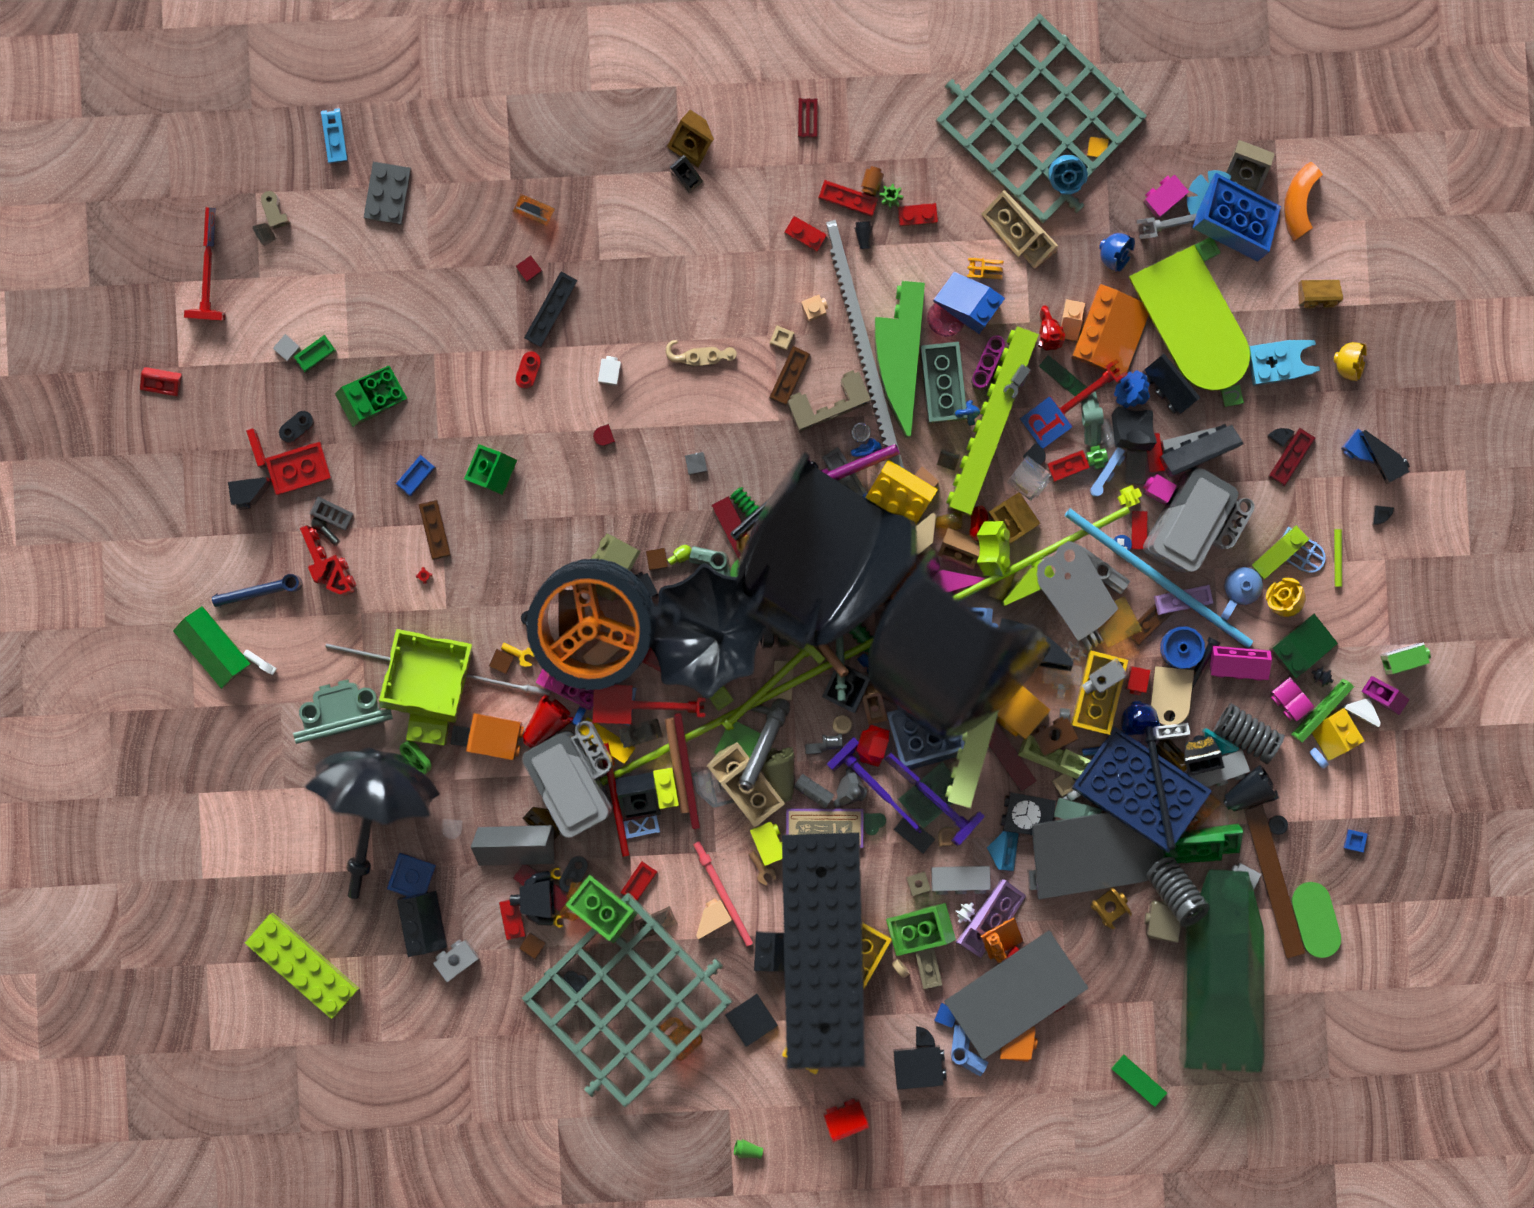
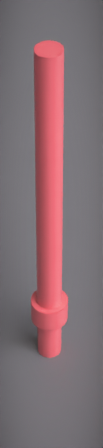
M700 841L696 842L693 846L700 857L699 861L708 872L746 947L753 944L711 864L712 859L709 854H706Z

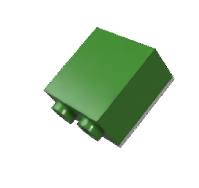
M1417 643L1380 654L1386 675L1429 664V659H1431L1428 647L1425 648L1424 643Z

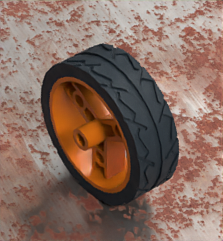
M581 559L566 564L553 572L537 591L528 611L526 622L527 640L540 666L559 682L570 687L585 690L604 689L630 677L644 660L654 640L656 630V617L652 616L650 612L654 604L642 581L627 568L615 562L602 559ZM595 584L612 589L624 599L633 614L636 627L605 617L604 612L599 606ZM572 585L579 621L554 641L548 624L550 603L558 592ZM582 593H587L590 599H584ZM591 606L592 609L585 615V607ZM604 625L610 628V633L600 631L601 626ZM615 631H620L623 637H617ZM594 638L629 650L626 655L618 660L601 665L585 664L569 657L588 640ZM566 639H571L574 645H569Z

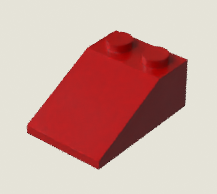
M851 1098L844 1101L843 1106L837 1108L834 1105L827 1108L826 1113H823L833 1142L869 1128L868 1120L859 1099Z

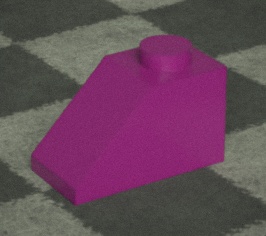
M1374 676L1370 677L1361 691L1397 715L1401 714L1410 700L1398 689Z

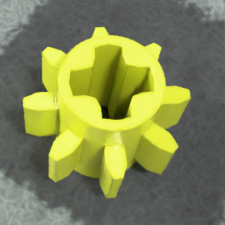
M1133 485L1120 490L1121 496H1118V500L1121 505L1126 504L1129 508L1140 503L1139 497L1142 494L1139 488L1134 489Z

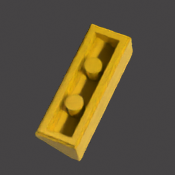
M587 717L585 721L592 722L603 743H609L611 756L626 764L635 747L598 723H593V720ZM582 725L580 731L582 734L588 735L590 729L587 725ZM592 735L591 737L587 738L586 740H588V741L590 740V741H591V739H592V738H595V737Z

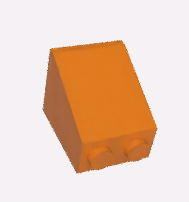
M474 713L466 751L515 760V756L519 757L521 748L518 745V740L522 738L524 733V727L521 726L522 722Z

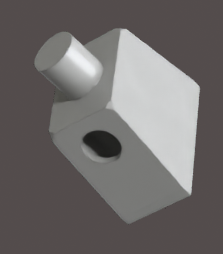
M1115 658L1089 676L1091 680L1082 686L1088 695L1095 690L1102 692L1126 677L1127 673L1119 660ZM1104 676L1106 681L1102 683L1098 678Z

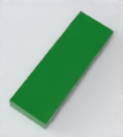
M1124 1054L1111 1067L1115 1073L1154 1107L1167 1094L1162 1087Z

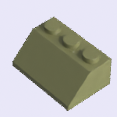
M606 533L591 559L615 562L630 571L641 551ZM595 584L597 594L612 602L617 595L615 591L603 585Z

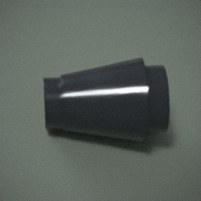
M871 221L855 222L856 227L854 229L860 249L871 248L873 231Z

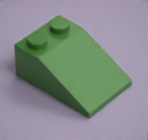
M591 875L587 877L565 905L612 943L616 942L638 914Z
M946 903L886 919L896 956L945 945L956 940Z

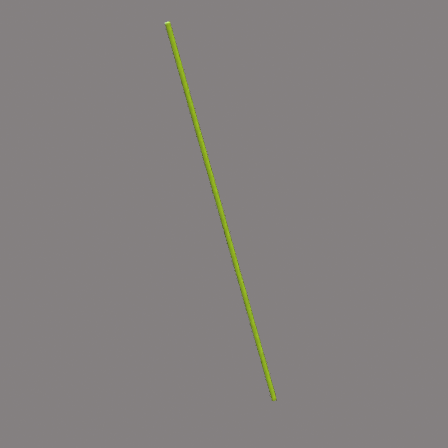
M1126 506L1093 523V525L1100 529L1129 514L1130 511ZM1081 529L1008 567L1004 576H991L954 595V597L961 601L1056 552L1057 548L1068 541L1075 542L1089 534ZM873 638L844 652V661L870 648ZM826 661L768 691L750 709L833 666L829 661ZM741 706L685 734L686 743L721 725L723 718L728 719ZM669 743L614 771L615 779L669 752ZM607 775L600 778L603 786L608 783Z

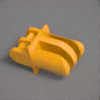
M968 258V261H970L969 266H967V269H969L968 278L1003 279L1002 275L984 274V272L1002 273V267L985 266V264L1003 265L1004 261ZM975 262H981V267H976ZM975 270H980V275H975Z

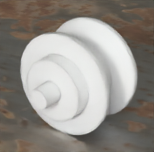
M972 902L969 905L966 903L965 905L961 904L962 909L960 911L956 910L957 916L960 918L958 922L961 923L963 920L971 922L970 916L976 915L974 913L975 909L972 908L974 905Z

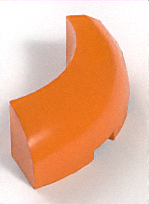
M1312 162L1306 164L1295 175L1285 197V223L1293 241L1313 228L1307 215V198L1313 184L1323 174Z

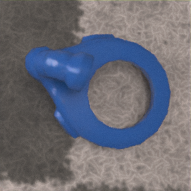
M972 400L966 402V409L955 412L958 418L967 415V424L969 426L975 425L974 419L980 414L979 408L972 405Z
M870 438L867 444H861L860 447L851 450V456H867L881 450L882 446L875 439Z

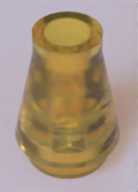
M953 512L937 516L935 518V528H950L956 531L962 529V513Z

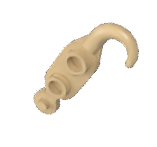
M677 340L668 343L665 351L666 356L672 362H681L691 366L717 364L721 359L732 361L737 355L736 350L732 347H728L724 351H720L716 347L695 348L681 355H674L671 352V348L674 344L678 343Z

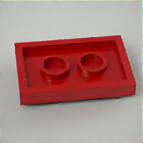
M321 442L265 458L276 495L332 479Z

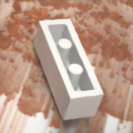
M1188 723L1154 727L1153 733L1157 740L1186 737L1190 735Z

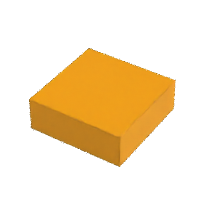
M1090 137L1087 156L1099 157L1108 147L1109 139Z

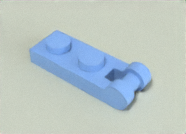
M1122 448L1115 450L1091 487L1090 493L1092 496L1098 497L1103 493V484L1105 481L1110 482L1115 473L1112 470L1116 465L1120 466L1123 462L1125 450Z

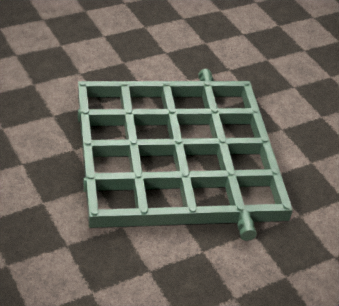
M1039 13L964 91L960 88L959 84H955L953 78L945 85V88L947 90L950 89V93L952 95L955 94L957 98L936 119V123L1032 215L1044 224L1065 201L1069 203L1070 208L1073 207L1075 209L1074 212L1076 214L1085 206L1079 202L1077 197L1074 198L1072 194H1062L1043 213L1023 194L1041 175L1050 182L1048 167L1067 149L1073 156L1078 157L1084 163L1089 177L1147 115L1125 95V92L1120 87L1117 88L1072 45L1066 35H1062ZM1038 25L1059 43L1041 63L1020 44ZM1064 49L1085 68L1067 87L1046 69ZM1013 50L1034 68L1017 88L996 70ZM1039 74L1060 93L1042 113L1021 94ZM1089 74L1110 92L1092 112L1071 93ZM989 75L1010 94L992 113H989L971 95ZM1115 98L1136 117L1118 137L1097 118ZM1065 99L1086 118L1068 137L1047 119ZM1014 100L1035 118L1018 138L1012 135L997 120ZM964 101L985 119L967 139L946 121ZM1040 124L1061 143L1043 163L1022 144ZM1090 124L1111 142L1094 162L1072 143ZM990 125L1011 144L993 164L972 145ZM1015 150L1036 168L1034 173L1018 189L998 170Z
M627 893L621 900L629 904L647 924L629 942L620 935L616 943L622 949L603 968L584 949L599 933L592 928L556 965L549 968L544 973V976L522 997V1000L597 1078L595 1081L592 1080L590 1086H586L584 1090L593 1097L595 1091L598 1092L603 1084L624 1107H627L733 1002L711 978L713 974L716 975L718 973V969L721 970L724 966L715 958L712 961L713 964H709L707 966L708 969L704 971L630 893ZM652 930L672 948L654 968L633 949ZM577 954L596 973L578 993L559 974ZM627 954L647 974L628 994L608 974ZM677 955L697 975L678 995L658 975ZM552 979L571 998L553 1018L533 999ZM601 980L621 999L603 1019L583 1000ZM651 981L672 1000L653 1020L633 1000ZM702 981L722 1001L703 1021L683 1001ZM576 1005L596 1025L578 1044L558 1025ZM626 1006L646 1025L628 1045L608 1026ZM676 1007L696 1026L678 1046L658 1027ZM601 1031L621 1051L603 1070L583 1051ZM651 1032L671 1051L653 1071L633 1052ZM626 1057L646 1077L627 1097L607 1077Z

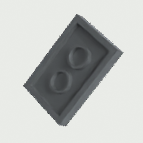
M373 162L364 219L402 225L411 168Z

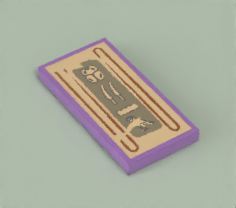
M786 809V835L859 832L860 848H863V809Z

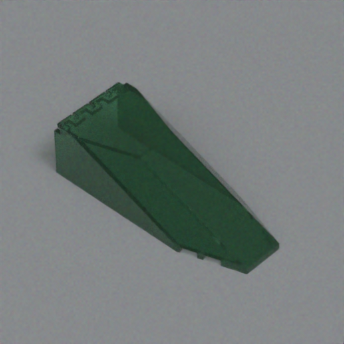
M1209 869L1201 888V896L1209 904V911L1200 921L1186 927L1179 1060L1183 1067L1188 1069L1202 1070L1203 1063H1206V1070L1222 1071V1066L1225 1064V1071L1241 1072L1242 1065H1245V1072L1259 1073L1262 1072V1066H1264V927L1249 872Z

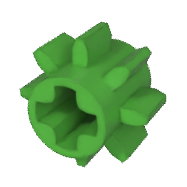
M894 184L888 188L884 186V193L879 194L880 198H884L882 205L887 204L889 209L895 205L899 207V200H903V195H898L901 193V188L896 189ZM889 194H890L891 196H894V195H895V198H894V199H893L892 197H889V198H888V195H889Z
M1099 445L1090 447L1091 452L1086 453L1089 466H1094L1095 470L1104 468V463L1108 462L1106 449H1100Z

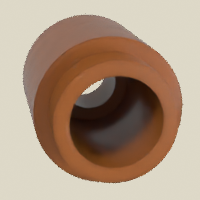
M871 166L870 169L865 170L861 192L876 196L884 174L881 173L882 169Z

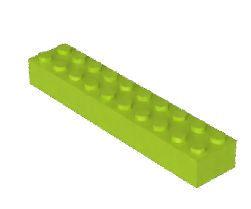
M1018 326L1009 333L1006 341L1009 343V347L1004 348L1000 357V361H1003L1002 365H998L993 376L996 379L995 384L991 383L986 394L989 400L988 402L984 401L980 410V414L983 416L981 420L976 421L973 432L976 433L975 437L970 438L966 448L969 453L962 458L959 468H962L961 474L957 473L953 482L955 490L948 495L946 504H949V510L968 517L972 514L1014 399L1011 398L1014 390L1008 389L1006 393L1003 390L1005 386L1012 383L1011 379L1021 364L1027 367L1039 334Z

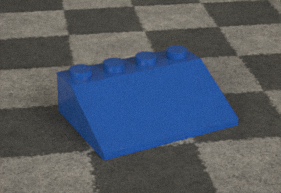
M1215 173L1197 211L1193 229L1258 262L1270 252L1281 206Z

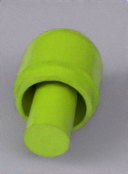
M681 545L672 552L673 556L667 559L668 563L672 566L676 562H685L690 558L692 548L688 545Z

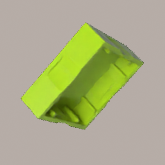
M396 629L390 653V665L385 674L379 698L380 708L456 723L472 655V644L449 639H436L424 634Z

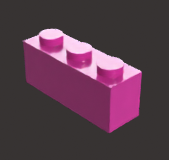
M1213 646L1210 662L1211 675L1220 678L1226 676L1236 679L1250 678L1257 681L1269 680L1272 663L1271 651Z

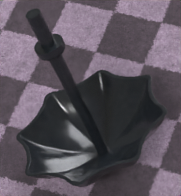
M704 563L683 581L660 588L658 605H653L650 610L651 615L656 617V630L650 647L658 659L661 669V680L664 684L684 685L696 690L705 698H711L726 683L753 674L756 649L767 628L745 615L747 606L738 599L736 577L721 574Z
M370 747L360 751L339 752L322 759L315 765V777L305 785V789L321 797L333 813L362 817L355 857L350 858L346 866L347 871L351 873L348 897L351 899L359 898L363 875L370 873L371 863L366 859L372 820L388 825L405 818L430 817V803L440 794L433 782L424 773L411 766L406 758L396 753L382 752Z

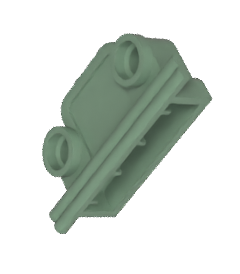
M349 679L339 681L338 686L331 687L328 684L319 687V691H316L313 695V702H306L299 709V716L303 721L305 730L294 732L293 735L295 743L298 744L382 723L393 719L391 710L380 709L378 697L374 690L371 688L360 689L356 683H349Z

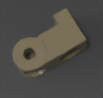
M272 191L263 193L261 203L270 228L274 230L290 224L286 213L281 214L278 196Z

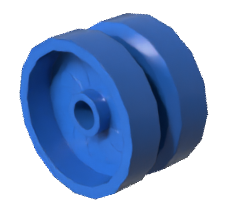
M1187 626L1169 630L1163 636L1160 643V653L1163 660L1169 666L1177 669H1186L1197 665L1205 652V642L1201 634ZM1181 644H1185V645H1184V648L1186 649L1185 651H1181V650H1180V645H1181Z

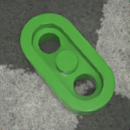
M407 740L400 745L401 755L409 761L411 766L424 774L431 770L430 760L415 742Z

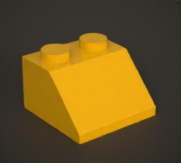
M1340 708L1327 716L1311 733L1328 761L1364 742L1363 737L1345 708Z

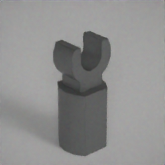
M1021 364L1011 379L1012 383L1005 386L1003 392L1006 393L1008 389H1013L1014 394L1011 398L1014 399L1018 394V387L1022 388L1032 371Z

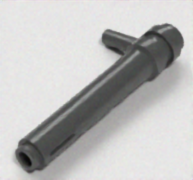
M776 699L771 708L758 705L750 709L754 712L766 714L767 721L739 781L740 788L745 791H750L754 787L780 727L784 725L786 717L790 712V703L784 699Z

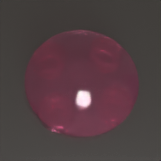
M936 303L928 310L927 322L936 334L950 337L962 330L964 323Z

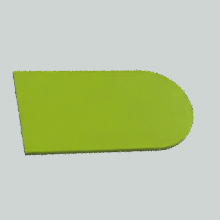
M1195 245L1128 277L1179 371L1186 380L1198 388L1218 391L1231 388L1243 377L1250 361L1248 342Z

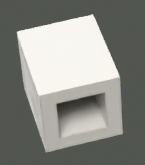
M607 356L606 359L601 360L598 377L599 383L618 386L621 362L618 361V358Z

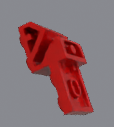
M308 525L301 527V533L314 561V564L308 566L313 581L321 585L326 584V589L343 596L356 592L354 587L357 585L353 576L348 575L347 569H349L346 559L339 555L326 558L328 556L324 547H321L317 541L320 539L317 530Z

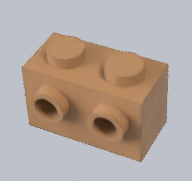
M948 528L938 556L974 569L980 552L979 542L975 541L971 536Z

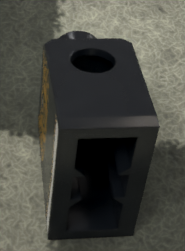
M1197 735L1192 741L1185 743V763L1189 776L1225 768L1221 751L1213 737L1204 738L1201 735Z

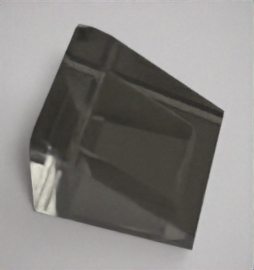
M267 223L253 226L252 229L262 245L265 246L276 240L274 233Z

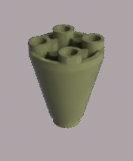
M792 747L784 748L781 751H777V748H772L761 770L763 776L784 802L792 800L794 793L795 756Z

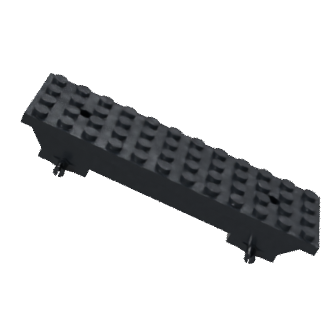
M860 833L782 835L787 1069L866 1067Z

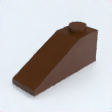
M561 590L559 592V637L579 621L573 590ZM566 639L569 645H574L571 639Z

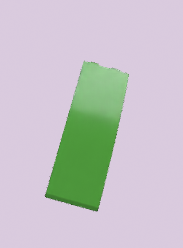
M902 281L901 286L897 285L896 299H899V305H895L894 318L897 319L875 317L874 320L875 351L881 383L886 399L905 439H910L912 430L925 283Z

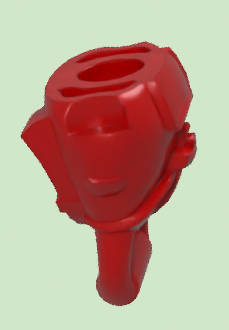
M1044 305L1039 313L1042 323L1039 331L1040 341L1038 347L1046 351L1057 350L1064 344L1065 333L1058 321L1052 318L1048 306Z

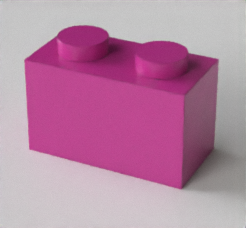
M1175 174L1171 178L1166 176L1160 182L1161 186L1157 190L1152 188L1145 194L1147 198L1144 200V203L1157 219L1189 193Z
M1157 474L1147 479L1143 486L1146 489L1143 494L1164 505L1168 503L1177 485Z

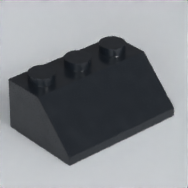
M1162 354L1142 371L1147 376L1149 385L1152 383L1156 388L1155 393L1161 400L1163 398L1168 403L1167 408L1172 414L1176 413L1179 416L1200 399V396L1165 354Z
M437 890L399 897L397 905L407 956L427 954L446 948L447 941Z

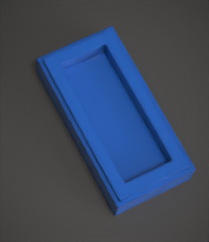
M420 455L398 480L396 485L409 496H412L436 467Z

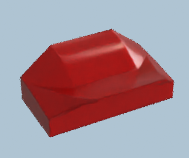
M870 725L869 729L862 731L856 750L860 756V762L879 767L888 745L890 730Z

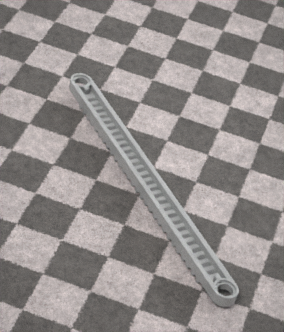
M836 220L826 222L832 245L830 255H834L832 257V262L836 263L834 270H838L836 277H840L838 280V284L842 285L840 292H845L842 294V299H846L844 302V306L848 307L846 313L851 314L848 317V321H852L850 328L855 329L852 331V335L857 336L854 339V343L859 344L856 346V350L861 351L858 357L863 358L860 364L865 366L862 372L867 373L864 379L869 380L866 386L871 388L868 391L870 395H873L871 402H875L872 408L877 410L874 415L879 417L876 423L881 424L878 430L883 432L880 437L885 439L883 446L888 447L896 444L898 447ZM900 454L890 458L892 462L904 469Z

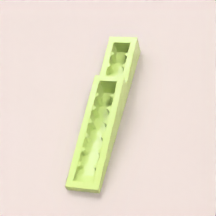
M1031 735L1023 739L1018 756L1076 779L1079 778L1091 761L1068 749H1059L1044 757L1035 738Z

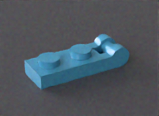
M334 109V111L327 112V110L321 111L328 163L348 161L341 109ZM329 119H335L336 123L329 124Z

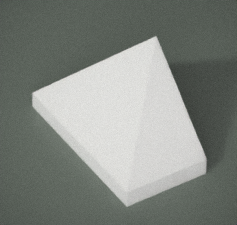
M1370 698L1349 703L1342 707L1347 712L1375 727H1379L1381 724Z

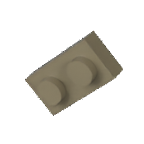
M934 947L916 951L915 954L923 989L941 986L942 981Z

